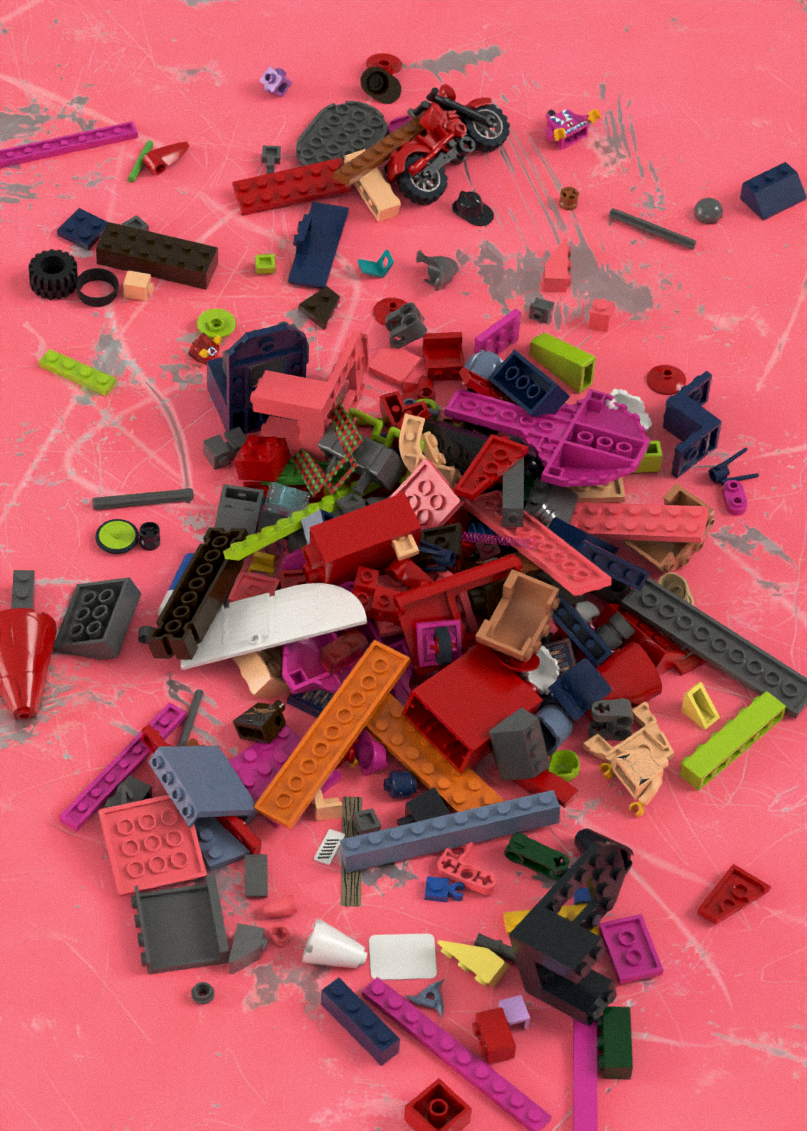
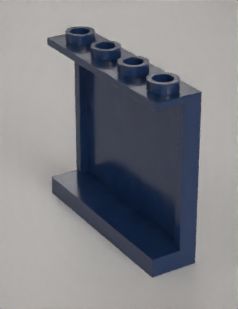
M554 517L548 529L607 575L641 591L650 572L615 555L619 549L618 547L557 517Z

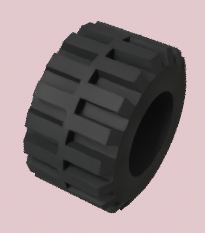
M60 249L41 251L42 253L35 254V257L31 258L28 266L31 290L35 291L37 296L41 295V298H49V300H53V298L58 300L61 297L66 298L69 296V293L72 294L74 289H76V280L78 278L77 262L74 260V257L66 251L62 252Z

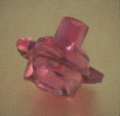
M282 539L264 547L267 554L275 555V561L284 557L283 552H285L286 548Z

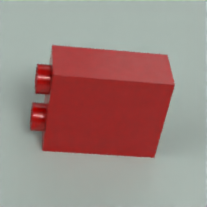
M405 492L311 526L310 544L302 546L303 555L307 563L302 565V569L307 583H325L338 586L348 581H355L358 566L379 570L378 576L386 575L385 569L397 556L392 547V541H398L402 537L407 538L411 534L416 545L420 547L421 526ZM419 554L409 557L411 561L419 565Z
M480 643L413 689L401 714L460 774L491 753L488 745L491 743L489 731L521 707L534 714L538 711L543 701L539 697L538 690L531 682L522 680L512 669L500 663L497 658V651H492L489 647Z

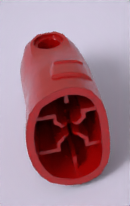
M630 642L621 649L614 650L596 668L612 687V691L602 700L623 698L631 702V707H637L644 702H649L651 698L662 693V682L658 671L644 649L636 642ZM589 709V710L586 712V715H587L590 719H592V717H591V709Z

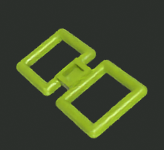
M349 408L347 414L352 422L355 417L374 426L370 439L391 449L394 438L400 437V429L390 427L387 437L384 438L380 436L383 427L381 420L355 408ZM420 439V448L423 451L425 443ZM407 469L405 477L401 475L397 482L402 484L411 472Z

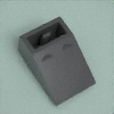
M224 484L214 528H224L225 531H230L231 528H246L248 535L257 534L264 508V490Z

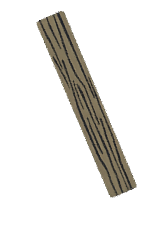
M343 797L342 833L345 834L343 838L345 839L359 835L351 817L354 812L362 811V797ZM342 861L341 906L359 907L361 906V870L346 873Z

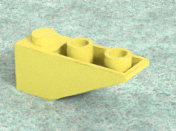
M441 940L437 942L443 947L441 952L450 959L453 956L460 961L457 965L467 973L472 970L477 974L474 979L483 986L489 984L495 987L510 967L508 963L488 948Z

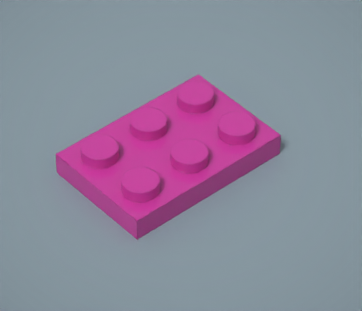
M515 308L475 337L474 354L484 350V353L491 351L497 355L501 354L511 344H515L519 339L521 312Z
M642 914L599 923L598 929L619 985L663 975V967Z

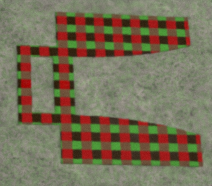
M341 403L331 413V419L345 455L333 469L325 475L318 463L303 449H300L291 459L313 498L325 485L333 496L358 467L352 454L364 440ZM349 460L352 467L333 487L330 481Z

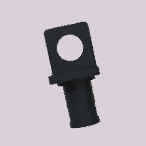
M518 438L514 439V442L529 446ZM529 446V452L524 457V473L528 470L541 478L545 467L534 460L536 458L535 449Z

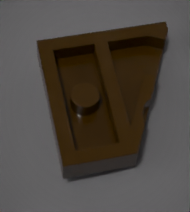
M326 286L300 303L298 310L325 330L329 319L334 314V309L337 308L340 302V296Z

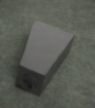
M524 457L503 474L502 527H523Z

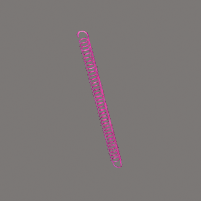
M474 534V535H473V536H474V541H472V542H479V540L476 541V539H475V534ZM501 537V540H502V543H503V544H500V545L506 546V545L504 544V542H503V538ZM519 539L521 546H518V547L528 548V547H526L525 539H524V546H522V544H521V539Z

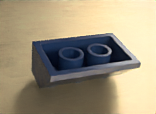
M787 162L743 182L740 199L763 221L807 198L798 172Z

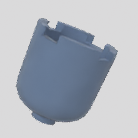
M555 704L543 706L533 714L539 718L547 756L552 755L567 740L573 729L572 718L567 716L563 707Z

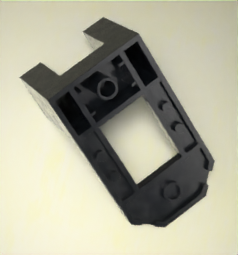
M606 841V843L593 842L509 933L525 992L588 1027L601 1016L602 1011L609 1004L613 1003L617 996L614 981L591 969L604 957L606 951L602 937L590 931L600 923L607 912L613 909L626 875L619 845L612 841ZM587 882L591 897L589 904L573 921L558 915L561 907L574 896L582 884Z

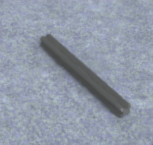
M612 208L609 213V217L691 250L695 248L696 240L615 208Z
M192 488L94 497L92 504L93 509L98 510L193 500L194 493Z

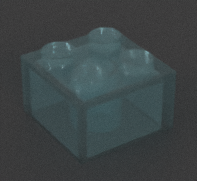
M271 481L264 506L267 507L269 512L279 514V511L287 512V517H291L293 512L306 509L310 492Z

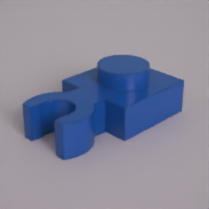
M427 876L424 900L447 902V897H451L455 901H463V893H457L456 891H464V883L456 882L449 884L448 878Z

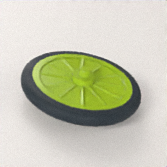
M112 519L99 526L95 539L97 545L105 552L122 554L132 550L137 545L139 532L136 526L127 520Z

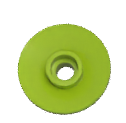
M223 309L207 310L197 319L199 332L213 339L217 335L221 338L229 336L236 327L234 316Z

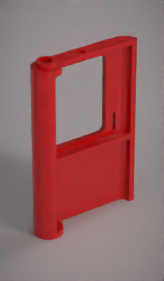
M514 554L393 595V601L410 658L418 676L447 665L419 666L416 623L459 619L462 655H464L479 644L476 642V634L479 630L470 633L465 632L455 596L461 592L508 577L512 569L520 572L523 565L519 556L516 557Z

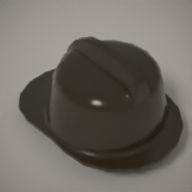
M370 67L362 73L360 78L362 89L383 104H391L400 97V82L384 69Z

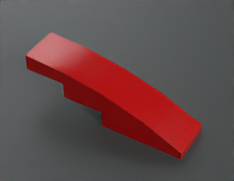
M548 770L541 772L535 778L511 780L529 794L532 791L538 794L554 790L559 805L564 809L579 795L577 788Z

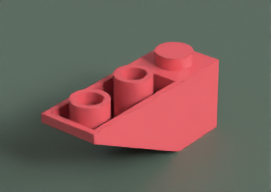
M567 238L563 239L545 263L543 291L566 292L567 285H571V273H568V271H571V259H568L571 256V246H568Z

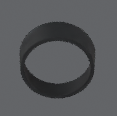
M93 268L86 270L76 280L78 296L86 305L92 307L106 306L113 302L117 296L118 279L114 273L106 269ZM101 280L111 284L114 291L107 296L96 298L83 294L81 288L88 282Z

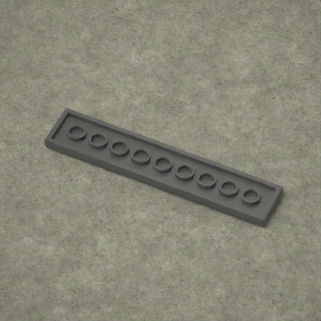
M648 577L641 591L633 588L621 601V607L759 696L766 691L786 705L785 712L795 719L807 706L806 677Z

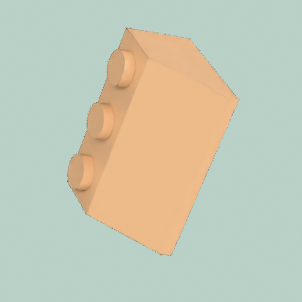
M276 646L232 657L234 662L238 664L241 670L240 673L247 681L249 690L254 696L270 699L290 692L288 685L282 677L283 658Z

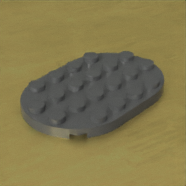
M345 101V103L338 105L332 103L324 107L298 138L296 157L299 164L306 166L341 158L344 165L346 155L363 149L367 150L387 136V123L383 118L384 115L375 107L359 101Z

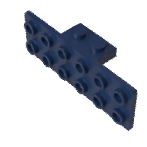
M312 202L309 214H304L303 220L298 223V235H294L293 246H296V256L288 278L289 284L319 289L326 287L348 216V207Z

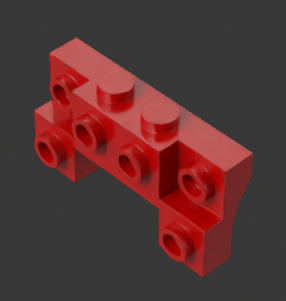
M358 566L352 594L363 605L366 617L373 618L379 622H391L401 627L393 595L402 593V591L377 586L379 570ZM421 581L419 586L428 584L429 582Z

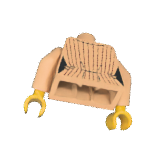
M625 749L615 756L610 764H601L600 771L604 773L605 779H611L616 774L635 800L639 798V802H633L629 806L631 812L639 807V811L635 814L639 818L644 814L643 806L648 805L658 792L662 784L663 769L668 767V760L664 755L654 758L648 749Z

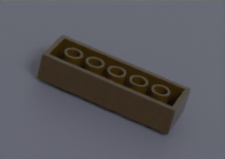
M108 222L96 247L97 264L124 271L129 270L151 274V277L207 290L218 265V247Z

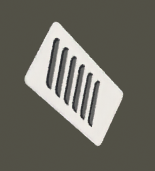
M329 829L314 860L330 865L340 846V840L344 838L345 834Z

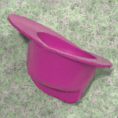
M363 729L358 736L360 742L353 747L363 775L369 776L372 772L388 768L389 762L385 746L373 741L367 731Z

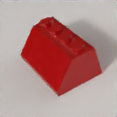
M607 603L595 622V625L598 627L604 623L609 624V618L618 611L636 631L628 639H622V644L619 648L621 649L630 642H636L647 653L658 674H664L687 655L667 636L621 607V604Z

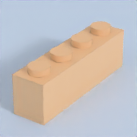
M363 149L346 155L344 165L366 150ZM376 167L353 183L378 222L398 216L401 206L400 200L392 192L390 184L385 181L380 169Z

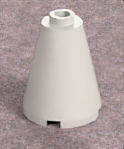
M316 918L312 927L314 931L308 937L302 962L347 968H358L359 964L364 965L367 952H364L365 947L323 920Z

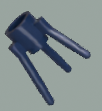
M746 447L723 463L708 470L710 479L714 483L720 482L721 485H724L728 480L740 481L759 477V474L727 478L730 472L726 465L748 450Z
M420 540V545L427 548L417 546L419 552L434 555V562L438 564L435 567L422 568L425 573L434 571L446 572L447 567H453L455 563L454 551Z

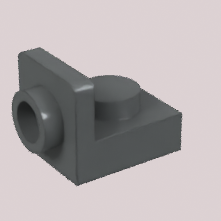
M536 297L534 303L530 305L529 319L548 323L555 302Z

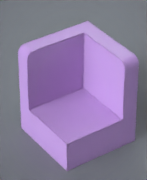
M521 995L499 1000L498 1008H503L509 1026L521 1023L524 1030L529 1029L530 1016Z

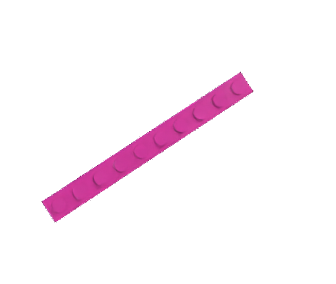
M376 977L362 990V996L526 1129L529 1131H541L551 1121L552 1116L379 977Z

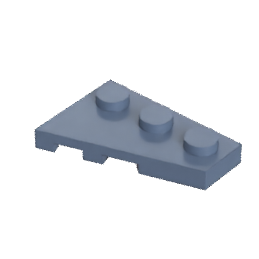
M198 817L194 822L202 857L209 871L245 859V854H250V851L214 817Z

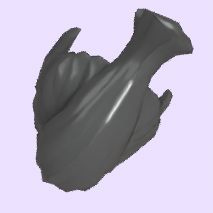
M422 250L416 252V262H423L428 265L427 272L431 281L424 279V281L436 287L435 291L448 285L459 270L457 262L449 257L426 256Z

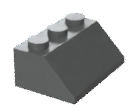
M535 478L524 510L532 515L538 506L546 501L549 504V508L557 512L555 517L570 524L578 501V495L567 487L541 481V478Z
M521 707L489 731L500 778L503 781L535 778L550 767L539 718Z

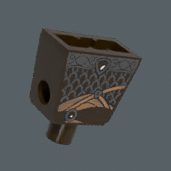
M276 700L272 705L259 702L237 717L233 723L239 738L270 744L286 725V720L282 713L286 709L284 703L280 700Z

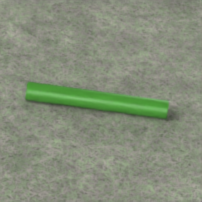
M148 140L128 177L129 182H135L144 164L143 157L151 151L154 145L152 141Z

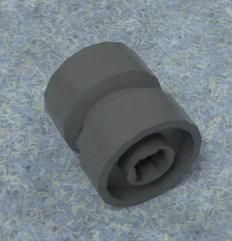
M618 611L609 618V624L604 623L596 630V633L612 651L622 644V639H628L636 632Z

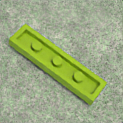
M51 349L39 360V367L105 396L117 384V378Z

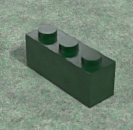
M607 1006L597 1019V1029H601V1035H598L597 1047L602 1049V1056H598V1070H602L603 1079L630 1080L633 1069L630 1007Z

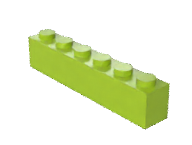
M767 691L761 696H756L750 706L742 708L737 717L733 720H728L723 729L719 732H714L709 741L705 744H700L696 748L695 753L691 756H686L680 764V777L700 791L779 723L784 717L786 705Z

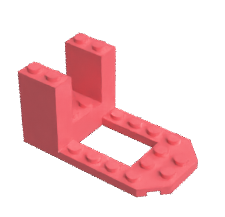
M358 331L352 332L350 338L346 339L345 348L343 351H340L338 362L333 365L332 374L330 377H327L326 382L266 370L262 378L258 379L257 388L255 391H252L250 396V402L253 403V412L269 415L266 423L262 424L259 436L286 438L291 457H294L300 449H303L316 461L330 462V459L319 449L318 443L332 424L331 413L336 408V398L346 378L349 380V386L346 396L342 398L341 404L347 413L349 408L356 409L364 393L366 384L362 383L364 372L368 373L369 370L368 335Z

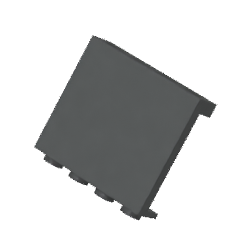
M215 875L206 876V884L139 893L138 886H134L135 895H131L132 909H137L138 913L134 914L135 927L140 928L141 933L137 934L138 945L144 949V952L140 953L142 967H147L148 975L228 963L229 946Z

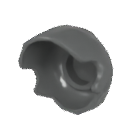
M703 198L694 207L695 217L702 223H717L719 218H723V208L721 203L715 198Z

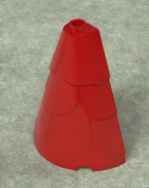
M13 608L0 611V697L15 720H25L37 716L46 686L45 678L51 662L50 657L57 634L56 622L50 615L45 612L41 614L34 613V609Z

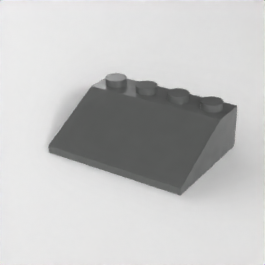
M126 577L77 584L55 639L53 650L97 660L118 658L142 594L131 578Z

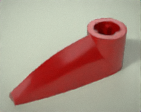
M187 141L152 150L145 154L143 163L154 175H160L166 170L168 165L184 155L189 148V143Z
M396 556L385 569L386 573L393 580L402 582L412 589L419 587L421 581L429 583L434 581L409 558L399 561Z

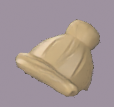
M667 573L660 577L658 580L660 585L694 606V598L690 593L689 584L684 577L676 573Z

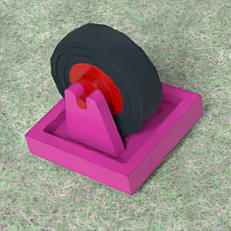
M459 619L416 623L420 667L449 665L462 656Z

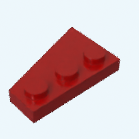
M733 864L700 905L697 914L717 925L768 893L771 886Z

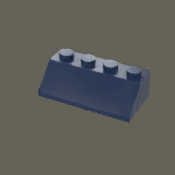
M515 349L488 379L532 417L557 412L570 397L558 384Z

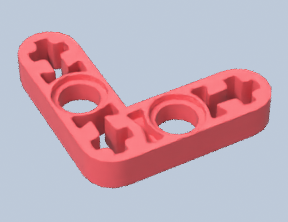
M470 842L456 847L464 851L460 855L452 853V850L456 848H446L437 862L439 876L448 878L449 881L454 883L462 882L464 887L483 895H491L496 891L497 879L495 875L465 862L476 843ZM465 872H469L473 875L469 879L461 877V875Z

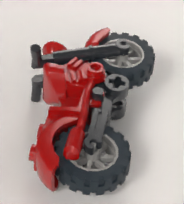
M443 84L439 90L436 87L432 88L431 92L426 96L428 101H422L413 110L414 116H419L425 111L420 118V124L427 131L425 137L419 134L411 142L407 140L400 146L401 150L399 152L395 150L388 156L390 159L387 163L389 183H394L396 176H398L397 184L400 186L399 190L403 191L404 196L407 199H411L413 203L417 202L419 205L427 203L429 205L433 201H437L448 185L446 183L448 177L445 175V167L449 162L457 165L461 164L474 149H480L482 152H492L507 140V136L510 133V130H508L510 128V124L507 122L508 118L502 113L503 111L500 108L498 109L496 105L491 104V98H476L467 105H462L455 101V91L449 85Z

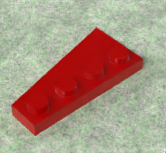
M463 367L458 372L463 379L461 381L462 384L468 389H473L481 395L517 404L492 382Z
M491 434L455 486L454 494L473 501L529 452V446Z

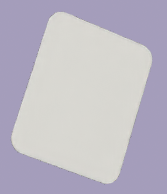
M390 934L373 935L369 938L370 968L373 979L379 977L381 980L434 978L437 975L433 935Z

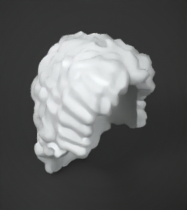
M613 389L609 394L615 398L612 401L607 399L605 406L616 410L618 407L613 403H623L627 406V410L630 413H637L640 416L641 426H644L645 432H647L649 427L652 426L651 418L648 417L649 414L644 411L645 406L641 398L628 394L626 390Z
M541 646L539 653L536 654L540 659L539 667L533 671L516 672V674L522 680L531 682L538 690V693L549 695L550 690L548 687L557 680L559 666L557 665L558 661L549 655V650Z

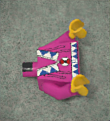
M569 109L559 113L549 110L545 116L547 119V127L545 129L547 141H554L558 148L563 150L588 137L589 123H595L596 119L601 118L599 110H591L584 116L575 114Z

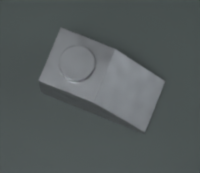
M238 923L228 961V974H235L260 959L262 951H266L268 938L265 937V928Z

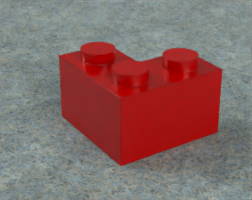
M399 391L380 396V412L388 431L390 427L397 428L400 419L405 413L418 415L424 409L429 412L425 401L405 406Z

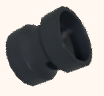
M154 522L143 523L139 529L140 545L145 550H155L160 546V527Z

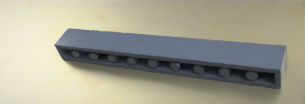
M554 790L345 838L340 840L341 858L346 873L443 851L446 848L460 847L465 845V843H477L560 823V805Z

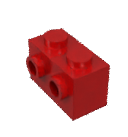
M500 1007L476 1013L475 1023H472V1030L474 1036L479 1037L480 1054L486 1057L487 1063L491 1064L515 1058L516 1045L503 1008Z

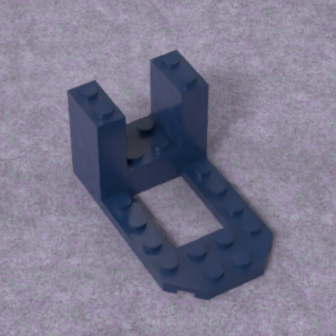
M286 323L246 332L226 351L227 376L222 369V357L207 361V389L226 432L240 427L245 435L261 431L262 424L266 423L269 417L268 414L253 412V403L250 402V396L257 386L248 388L249 366L285 358L283 374L306 378L307 337L304 332Z

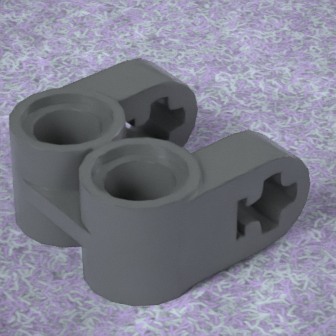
M406 303L401 308L389 313L385 318L386 328L390 331L388 335L389 343L393 348H402L422 338L427 332V328L423 324L425 318L415 303Z
M628 699L599 700L593 703L591 708L593 721L590 722L588 728L590 738L599 734L605 741H623L632 735L631 725L634 719L631 702Z

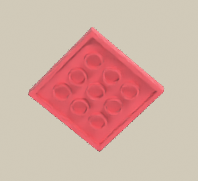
M169 795L104 808L98 811L119 897L135 894L134 886H138L139 892L206 878L207 873L195 826L193 824L192 827H188Z

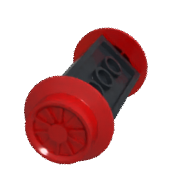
M425 409L420 411L418 415H413L425 418L422 434L430 431L436 437L438 450L446 459L445 465L448 467L454 465L462 476L489 438V436L432 419L429 416V412ZM403 415L402 418L400 419V421H399V423H398V426H397V429H400V430H401L402 424H403V420H404V415ZM503 435V436H502V438H505V439L510 440V439H509V436H507V435ZM395 437L393 448L394 451L400 453L399 438ZM503 475L487 489L493 490L497 484L503 486Z

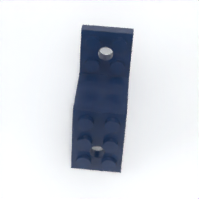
M708 371L697 375L691 383L684 385L674 396L671 395L665 403L663 428L682 441L674 449L675 455L671 474L676 478L683 475L718 446L722 421L702 407V405L708 402L712 374Z

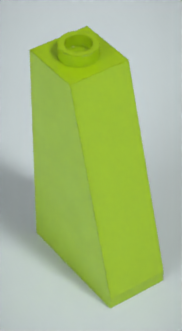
M545 332L531 340L529 355L580 394L593 385L596 357Z

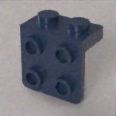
M583 658L548 687L552 698L560 702L564 707V712L569 718H573L574 721H577L591 709L594 702L602 700L612 691V687L587 658Z

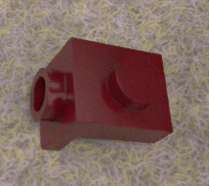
M475 542L477 552L482 561L501 554L497 544Z

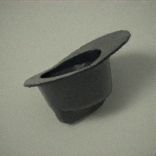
M461 191L458 200L453 203L452 209L454 213L475 226H486L494 219L493 210L483 203L481 196L476 192Z

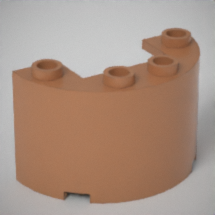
M675 483L663 496L665 505L708 506L678 483ZM708 506L709 514L703 540L715 523L714 509ZM623 540L627 547L663 573L673 572L681 566L685 567L689 563L690 557L695 552H699L704 545L703 540L702 543Z
M512 569L503 585L502 598L490 620L485 619L476 634V642L523 662L529 661L533 654L539 653L542 638H546L549 634L551 626L548 624L553 611L557 610L561 598L558 597L559 588Z

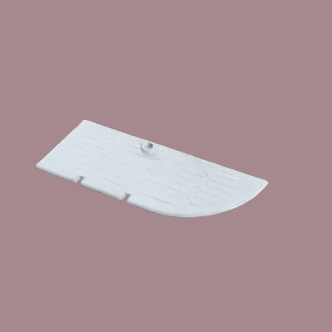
M325 583L301 584L276 590L275 596L270 597V593L237 600L230 602L228 608H225L224 604H222L202 642L197 644L198 649L193 659L181 660V669L185 670L366 624V613L363 605L354 594L342 587Z

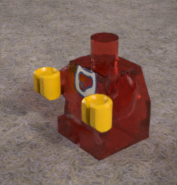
M203 332L191 344L188 355L195 361L207 365L208 360L220 358L218 356L219 345L223 339L217 335L213 340H210Z

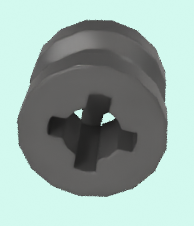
M544 501L531 516L546 526L557 515V512L554 509L551 510L549 504Z

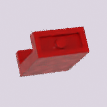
M462 332L426 333L423 336L422 351L426 377L431 381L463 380L458 373L465 365L462 349Z

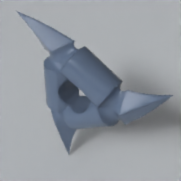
M444 980L430 984L418 996L404 995L418 1005L421 1004V1006L432 1009L436 1008L441 1018L443 1017L444 1003H442L443 1000L438 988H440ZM432 995L434 999H428L427 997Z

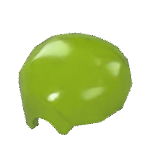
M559 750L550 755L548 771L566 782H571L578 776L580 762L575 752Z

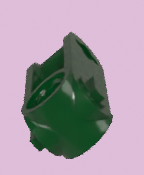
M514 833L504 850L505 857L510 861L525 866L555 881H558L567 872L569 867V859L565 854L539 843L522 833Z

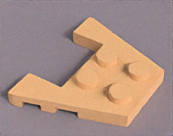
M647 702L640 704L632 710L633 719L643 728L615 747L607 743L599 734L583 743L585 751L609 763L625 749H648L654 758L664 755L668 761L674 756V751L663 731H660L657 720L651 714Z

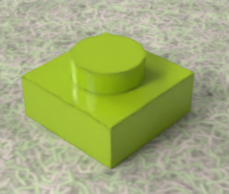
M274 254L255 255L256 274L275 273Z

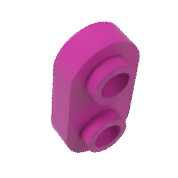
M736 480L726 481L722 489L726 509L734 516L743 515L747 509V499L743 486Z

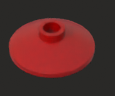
M378 53L368 57L366 67H380L393 75L401 70L402 62L392 54Z
M394 297L382 299L374 306V318L380 324L386 326V316L401 308L407 302Z
M664 364L655 366L648 372L647 383L653 391L659 394L673 395L686 385V377L679 368Z
M499 651L497 654L500 663L515 672L533 671L540 664V659L536 654H533L527 662Z

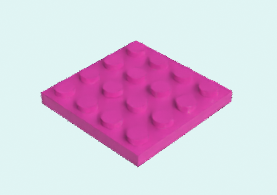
M288 725L284 726L270 744L255 742L229 761L255 803L302 740ZM334 769L320 789L322 794L342 780V774ZM265 817V818H266L267 820H269L276 828H278V827L280 826V824H278V823H276V822L270 820L269 818Z

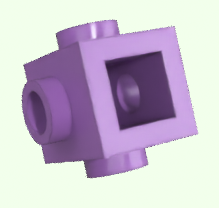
M269 66L259 80L265 85L263 88L267 92L281 97L285 95L293 83L286 76L287 73L282 68L278 67L276 69Z

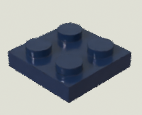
M78 208L57 229V235L89 250L102 237L108 222Z

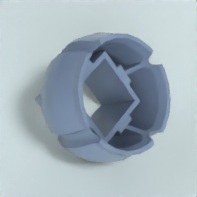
M481 350L471 355L464 367L488 380L503 363V360L491 351L484 353V350Z

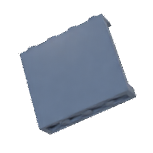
M219 746L158 747L149 760L150 766L188 827H192L198 817L237 816L238 819L241 818L246 825H249L257 814V810L253 808L256 804Z

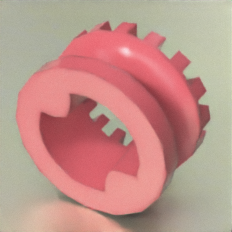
M283 924L274 925L270 930L271 944L275 947L286 946L290 941L289 928ZM282 933L285 938H280L279 940L275 934Z

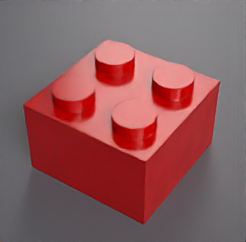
M248 436L234 458L239 480L276 482L291 458L286 438Z
M438 1078L405 1105L404 1121L415 1131H461L471 1122L472 1108Z

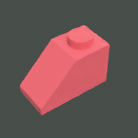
M594 299L590 313V329L608 332L615 302Z

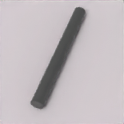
M200 689L195 691L177 746H185L189 740L204 694Z

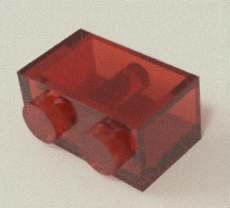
M354 627L321 648L318 661L333 676L362 657L366 652L368 641Z

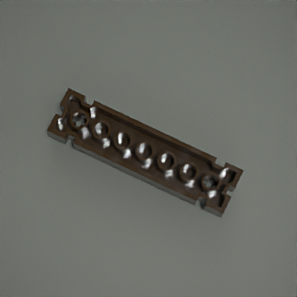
M208 528L203 537L205 544H199L156 621L158 628H152L146 639L154 658L170 659L175 656L176 659L181 660L193 659L198 649L197 644L202 642L243 567V560L248 557L246 556L239 561L225 559L223 553L224 550L230 548L231 544L246 540L248 536L246 528H231L230 531H225L224 528Z

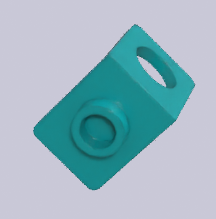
M387 249L377 262L358 259L357 261L363 274L382 278L385 277L394 264L391 253ZM387 257L388 263L387 266L384 267L383 262L384 259Z

